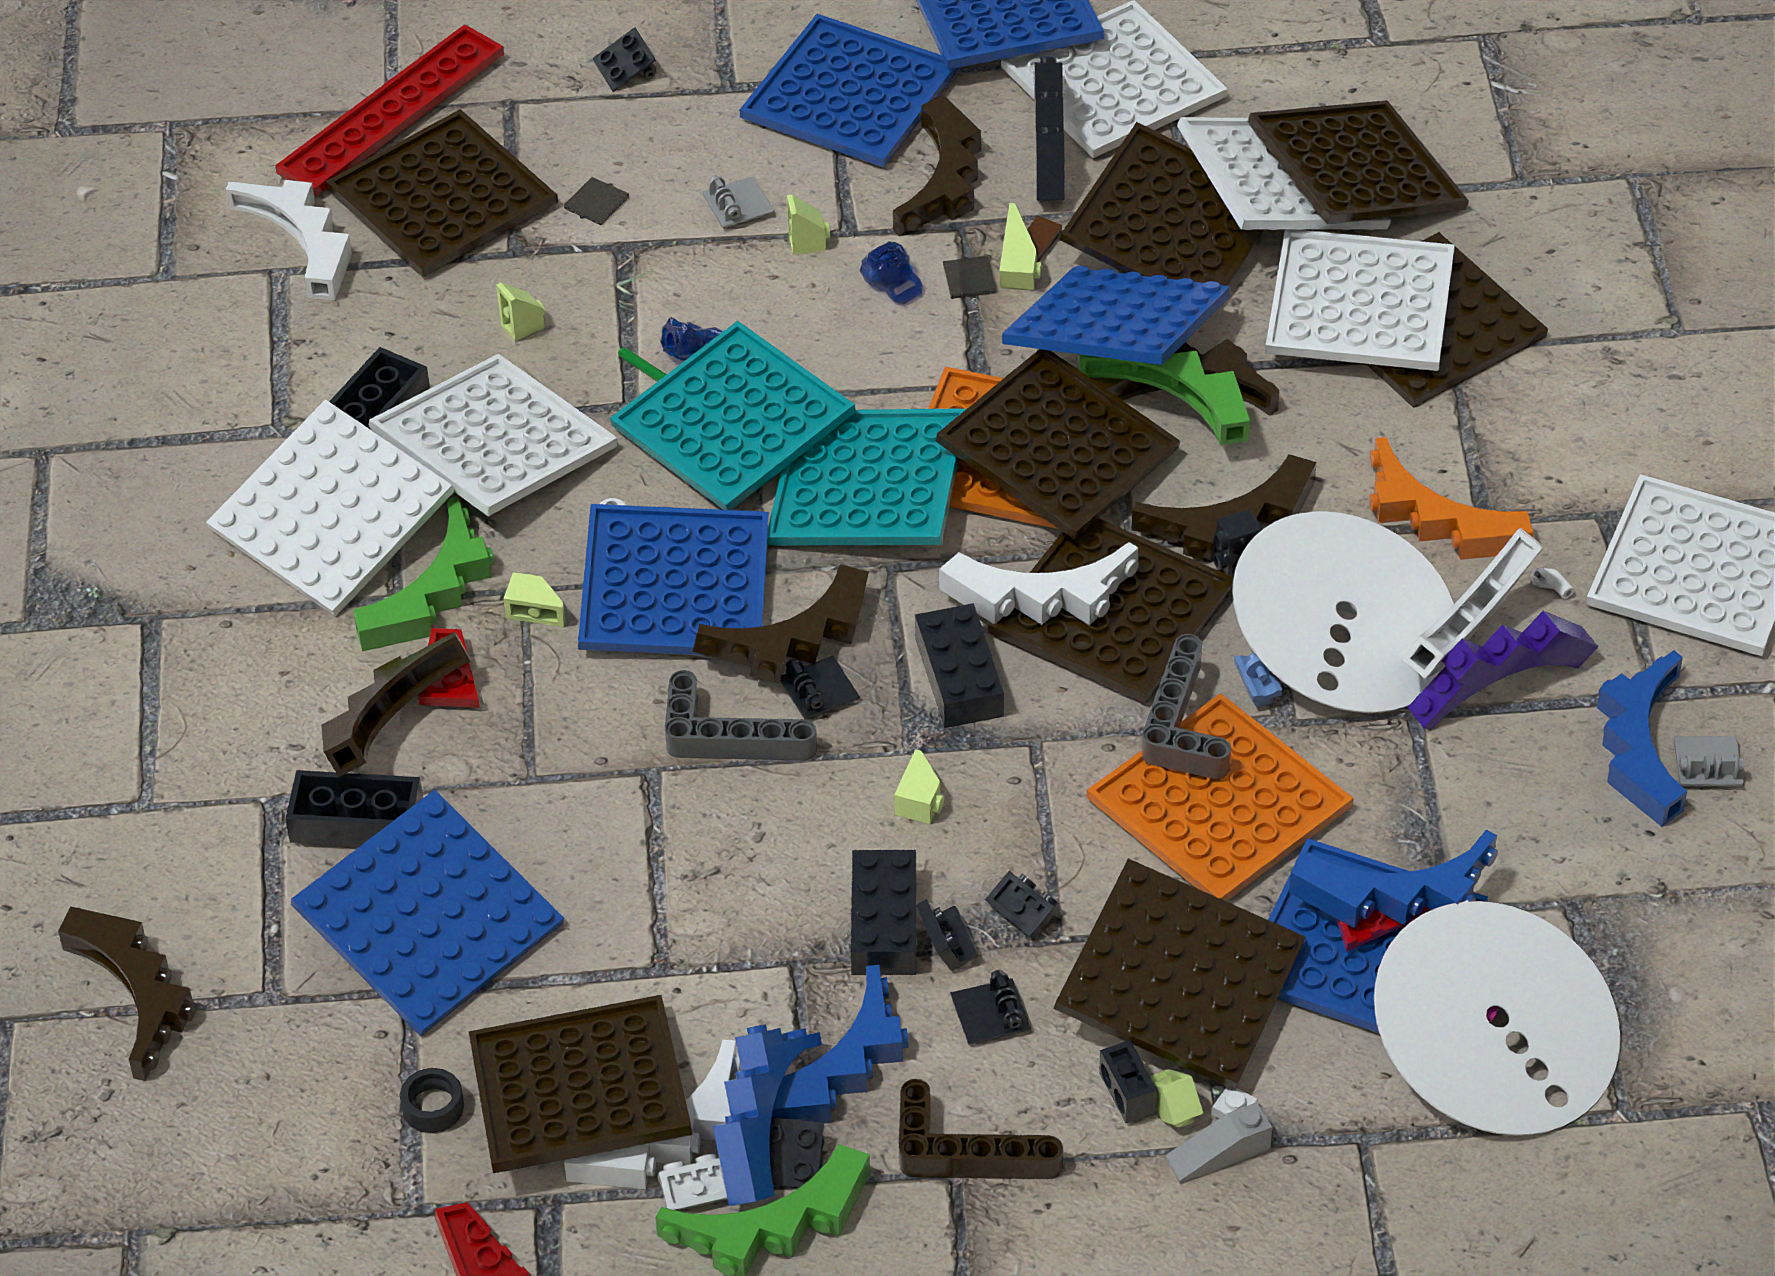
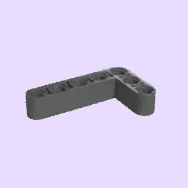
M1184 634L1179 636L1174 643L1143 729L1142 757L1143 760L1152 765L1213 779L1223 778L1230 771V743L1220 737L1180 728L1201 668L1202 658L1201 639L1193 634Z
M680 670L671 675L665 718L666 748L669 755L676 758L796 761L809 760L816 755L817 731L813 722L804 719L697 717L698 690L696 676L687 670Z

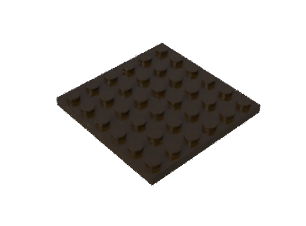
M1388 100L1253 112L1249 115L1247 121L1326 224L1466 210L1469 203L1467 197Z
M461 109L326 181L327 190L422 277L558 203V194Z
M1136 122L1062 231L1059 240L1124 273L1138 272L1141 276L1146 277L1163 275L1167 279L1174 280L1189 278L1193 282L1205 283L1213 281L1218 282L1219 285L1228 286L1264 229H1240L1192 149Z
M1440 232L1421 241L1452 244ZM1454 246L1439 370L1375 364L1366 365L1414 408L1547 337L1548 328Z
M1043 349L1037 350L939 431L935 440L1072 539L1078 537L1173 454L1180 444L1179 439L1051 350Z
M1098 518L1075 539H1072L1062 531L1030 573H1052L1076 569L1093 564L1113 554L1128 542L1138 547V569L1133 576L1127 577L1122 581L1114 593L1109 594L1110 607L1107 613L1088 625L1061 608L1056 616L1050 617L1041 625L1014 607L1008 616L1002 617L996 624L990 622L988 624V633L1146 704L1159 688L1176 639L1184 634L1196 636L1200 634L1233 590L1234 577Z
M1128 858L1055 1002L1054 1010L1121 1040H1131L1132 1044L1236 1090L1306 936Z
M662 995L468 1031L493 1174L693 1135Z

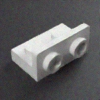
M715 1154L696 1158L697 1163L684 1166L683 1162L680 1161L663 1166L664 1171H660L657 1177L659 1183H661L666 1208L679 1211L727 1199L719 1158L716 1159Z

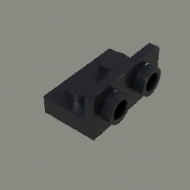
M1008 871L986 897L985 901L1034 940L1053 916L1058 920L1063 917L1056 909L1059 903L1046 892L1041 896L1035 892L1034 888L1037 885L1023 873L1018 878L1011 871Z
M927 899L916 905L937 954L951 971L978 957V951L956 906L942 911L940 907L934 909Z

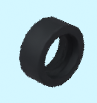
M427 1068L410 1075L402 1084L399 1094L403 1117L410 1127L420 1132L428 1133L445 1131L455 1125L462 1116L464 1109L463 1093L460 1081L454 1074L440 1068ZM431 1089L443 1090L449 1093L452 1098L445 1107L431 1112L421 1111L415 1108L412 1103L417 1095Z

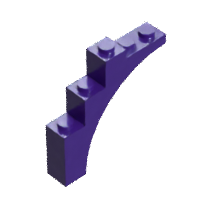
M1543 610L1523 632L1502 624L1483 646L1462 638L1441 660L1445 667L1413 700L1408 708L1423 728L1431 730L1449 712L1486 686L1509 675L1535 667L1565 665L1579 668L1599 646L1582 626Z

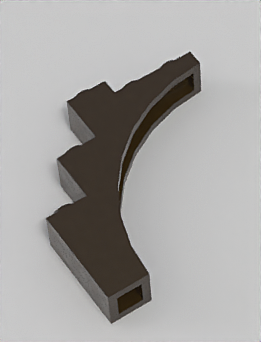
M944 95L921 105V126L932 138L939 153V162L933 176L924 188L909 201L893 209V231L899 237L943 215H946L952 221L974 210V189L970 184L978 180V160L973 155L981 151V130Z
M1226 339L1203 355L1197 350L1205 375L1234 371L1243 401L1254 405L1269 416L1278 411L1280 390L1272 382L1259 375L1255 369L1247 366V353L1240 346H1236ZM1185 342L1175 353L1196 351L1197 349ZM1091 378L1121 400H1126L1143 393L1163 390L1146 383L1128 379Z
M1288 454L1280 468L1263 484L1232 500L1209 506L1174 508L1136 502L1132 509L1131 530L1183 545V555L1211 563L1216 547L1214 533L1217 530V519L1250 509L1262 526L1263 522L1272 524L1282 518L1299 514L1315 483L1317 462Z
M840 564L834 581L819 600L796 616L772 625L753 628H721L699 624L692 652L730 661L735 664L752 667L751 677L779 684L786 656L799 661L815 663L822 637L839 642L852 643L869 571Z
M455 632L404 659L399 656L374 669L375 683L348 696L349 710L321 725L323 752L338 777L367 763L368 751L373 740L385 724L410 700L448 673L470 662V657Z
M70 906L58 930L63 951L85 957L104 967L123 984L133 998L138 1011V1026L129 1063L133 1079L146 1081L151 1069L154 1070L157 1067L159 1052L163 1044L169 1042L171 1032L177 1031L182 1033L187 1022L192 1021L195 1015L196 1003L193 1002L190 988L170 984L172 971L168 967L166 955L146 951L148 937L145 936L142 922Z

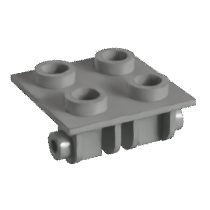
M715 175L709 180V190L702 192L722 228L774 213L773 208L754 177L725 185L724 179Z
M1674 736L1679 783L1681 786H1743L1741 771L1744 770V758H1739L1736 736Z

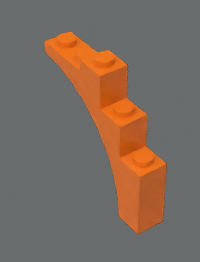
M1387 437L1375 438L1374 450H1370V464L1372 468H1376L1377 472H1375L1374 494L1369 495V506L1371 512H1376L1378 523L1410 520L1411 529L1417 531L1419 542L1451 538L1452 547L1458 549L1460 560L1497 556L1519 528H1522L1533 537L1534 532L1528 511L1504 512L1480 509L1457 503L1441 496L1418 482L1404 469L1394 455Z

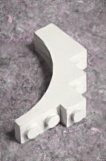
M285 180L283 187L228 182L226 193L229 209L251 213L268 219L284 228L301 245L308 258L305 274L308 298L335 301L352 256L349 234L332 232L333 222L330 208L314 207L315 199L312 183Z
M1519 528L1470 588L1431 628L1418 637L1401 660L1425 679L1441 671L1445 665L1441 660L1462 638L1469 640L1482 622L1494 614L1508 596L1509 591L1539 555L1544 546L1522 528Z
M1128 542L1113 554L1093 564L1052 573H1022L998 569L977 562L958 552L939 569V589L963 605L974 603L977 614L993 624H996L1002 617L1008 616L1015 607L1041 625L1050 617L1056 616L1061 608L1090 625L1098 617H1103L1110 607L1109 594L1114 593L1122 581L1127 577L1133 576L1139 566L1138 547Z
M722 1040L717 1060L706 1079L686 1099L693 1135L566 1159L564 1165L567 1182L646 1189L648 1176L654 1177L656 1162L670 1164L682 1161L683 1165H691L693 1153H699L701 1139L715 1140L713 1126L726 1123L725 1116L731 1115L724 1081L734 1079L736 1072L741 1071L736 1041Z

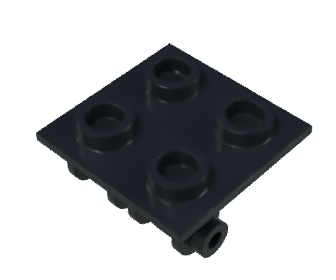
M636 27L592 58L612 92L639 73L648 79L653 78L656 74V67L653 63L657 60Z
M834 656L804 666L801 661L791 659L786 663V674L781 675L780 678L781 684L804 720L860 699V696Z
M1002 970L993 971L988 984L950 992L968 1045L1031 1030L1013 978L1009 979L1008 974L1003 973Z
M771 1117L769 1156L773 1185L799 1188L819 1171L821 1148L824 1147L825 1141L823 1122Z

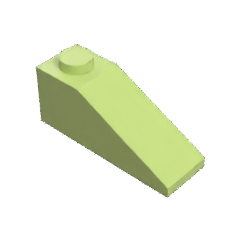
M1009 203L999 270L1001 288L1034 290L1036 279H1041L1042 262H1037L1036 248L1016 204Z

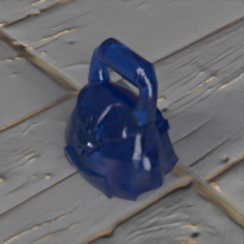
M888 241L869 252L861 261L860 272L864 280L878 288V290L885 291L894 302L905 304L922 294V282L917 274L913 272V267L910 265V255H908L906 249L901 244ZM908 280L915 284L898 295L894 291L895 288L904 285Z
M670 317L662 327L660 343L663 347V352L667 353L670 357L685 361L722 333L723 330L717 327L703 329L692 322L685 323Z

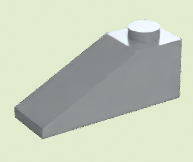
M1256 1102L1225 1114L1169 1152L1165 1159L1178 1182L1182 1184L1270 1151L1272 1126Z

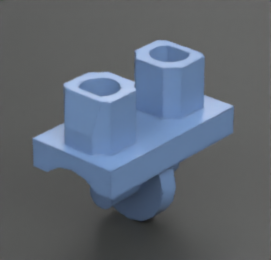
M1255 653L1249 656H1234L1236 668L1255 707L1271 705L1273 697L1282 695V688L1276 676L1262 663Z

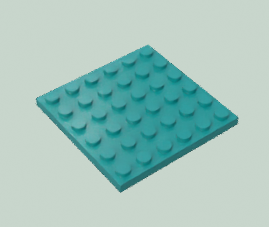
M737 320L614 414L610 421L615 429L723 510H732L853 415L856 409L853 402Z
M966 408L856 410L853 415L781 470L768 525L767 545H942L959 458L935 440L937 433L964 412Z

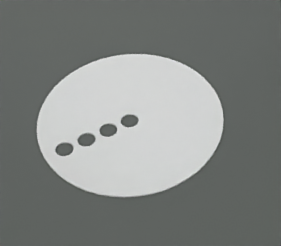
M1328 511L1299 513L1282 518L1265 527L1248 543L1239 558L1233 579L1234 609L1242 633L1249 646L1275 676L1295 691L1314 701L1351 712L1381 713L1408 707L1439 673L1437 672L1425 679L1401 659L1418 637L1431 628L1454 605V602L1441 576L1422 553L1405 539L1377 523L1354 515ZM1340 602L1352 604L1357 612L1356 617L1352 620L1343 619L1338 615L1336 605ZM1334 625L1345 627L1350 633V641L1347 643L1336 642L1330 635V628ZM1327 649L1338 650L1344 656V664L1339 667L1329 665L1324 660V651ZM1322 672L1334 675L1338 681L1337 689L1333 691L1323 689L1317 682V676Z
M1473 901L1460 902L1458 905L1456 903L1448 904L1426 912L1410 922L1394 938L1382 958L1375 981L1374 1006L1377 1026L1390 1059L1407 1083L1424 1100L1450 1118L1467 1126L1496 1134L1517 1136L1545 1133L1561 1128L1578 1119L1599 1100L1607 1089L1617 1065L1620 1049L1619 1020L1613 998L1603 976L1588 955L1569 936L1544 919L1527 911L1499 903ZM1492 1006L1503 1008L1509 1016L1508 1024L1505 1027H1495L1490 1024L1486 1017L1488 1008ZM1519 1033L1523 1035L1528 1041V1050L1523 1054H1516L1510 1051L1506 1045L1508 1034ZM1531 1059L1542 1061L1548 1069L1547 1078L1537 1081L1529 1077L1525 1070L1527 1061ZM1550 1086L1562 1088L1568 1097L1567 1104L1563 1107H1554L1549 1104L1545 1098L1546 1089Z

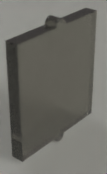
M591 177L564 204V209L579 215L581 219L586 218L602 225L629 198V193L614 187L612 183L607 184Z
M964 256L963 259L943 261V269L951 299L963 297L976 298L979 295L997 293L988 256L972 258Z

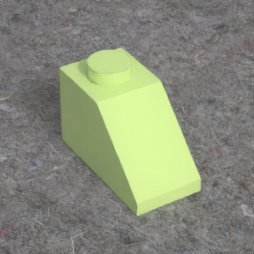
M787 195L788 236L793 255L825 251L826 239L830 238V228L828 222H823L821 211L794 195Z
M504 283L496 285L500 323L515 342L544 328L543 316L545 315V309L539 300H535L528 291Z
M513 572L503 598L506 619L564 627L566 623L564 603L544 578L532 574Z
M915 749L894 794L895 815L930 824L935 813L939 814L942 810L944 795H940V780L922 751Z
M1171 1069L1150 1076L1157 1088L1156 1111L1163 1122L1175 1125V1127H1183L1195 1121L1194 1117L1203 1114L1192 1076Z

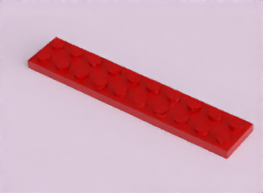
M464 24L275 165L276 173L287 180L312 183L314 196L316 197L327 189V180L364 161L503 56L504 46Z

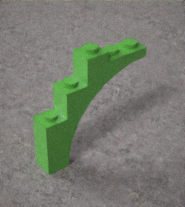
M1197 350L1175 353L1163 365L1078 354L1077 369L1090 378H1119L1142 382L1168 391L1182 399L1202 415L1213 429L1220 445L1249 441L1250 419L1234 371L1205 375Z
M458 497L447 499L449 515L447 535L440 552L432 564L414 582L398 593L377 603L353 610L362 651L430 637L432 623H437L435 612L462 607L461 594L466 593L464 583L491 578L490 565L495 564L491 547H485L482 536L475 538L473 528L467 529V525H470L467 508L461 509Z
M838 1144L827 1163L808 1182L781 1199L743 1212L707 1215L684 1213L661 1207L655 1217L657 1236L668 1243H678L690 1247L700 1254L713 1255V1267L727 1276H746L761 1247L766 1248L773 1254H784L793 1257L808 1226L821 1233H831L840 1236L870 1175V1154Z

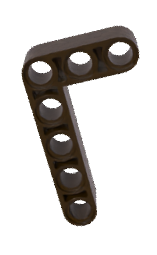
M910 1079L902 1085L900 1090L899 1167L906 1176L919 1178L1054 1179L1062 1172L1063 1144L1055 1136L930 1134L931 1097L929 1085L922 1079Z

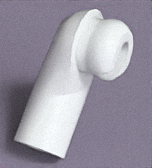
M1538 567L1531 571V581L1538 588L1554 589L1563 599H1568L1573 595L1575 589L1557 570Z

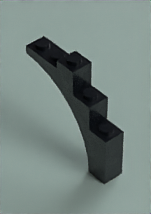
M1040 57V62H1034L1033 71L1036 199L1065 200L1063 63L1057 62V57Z

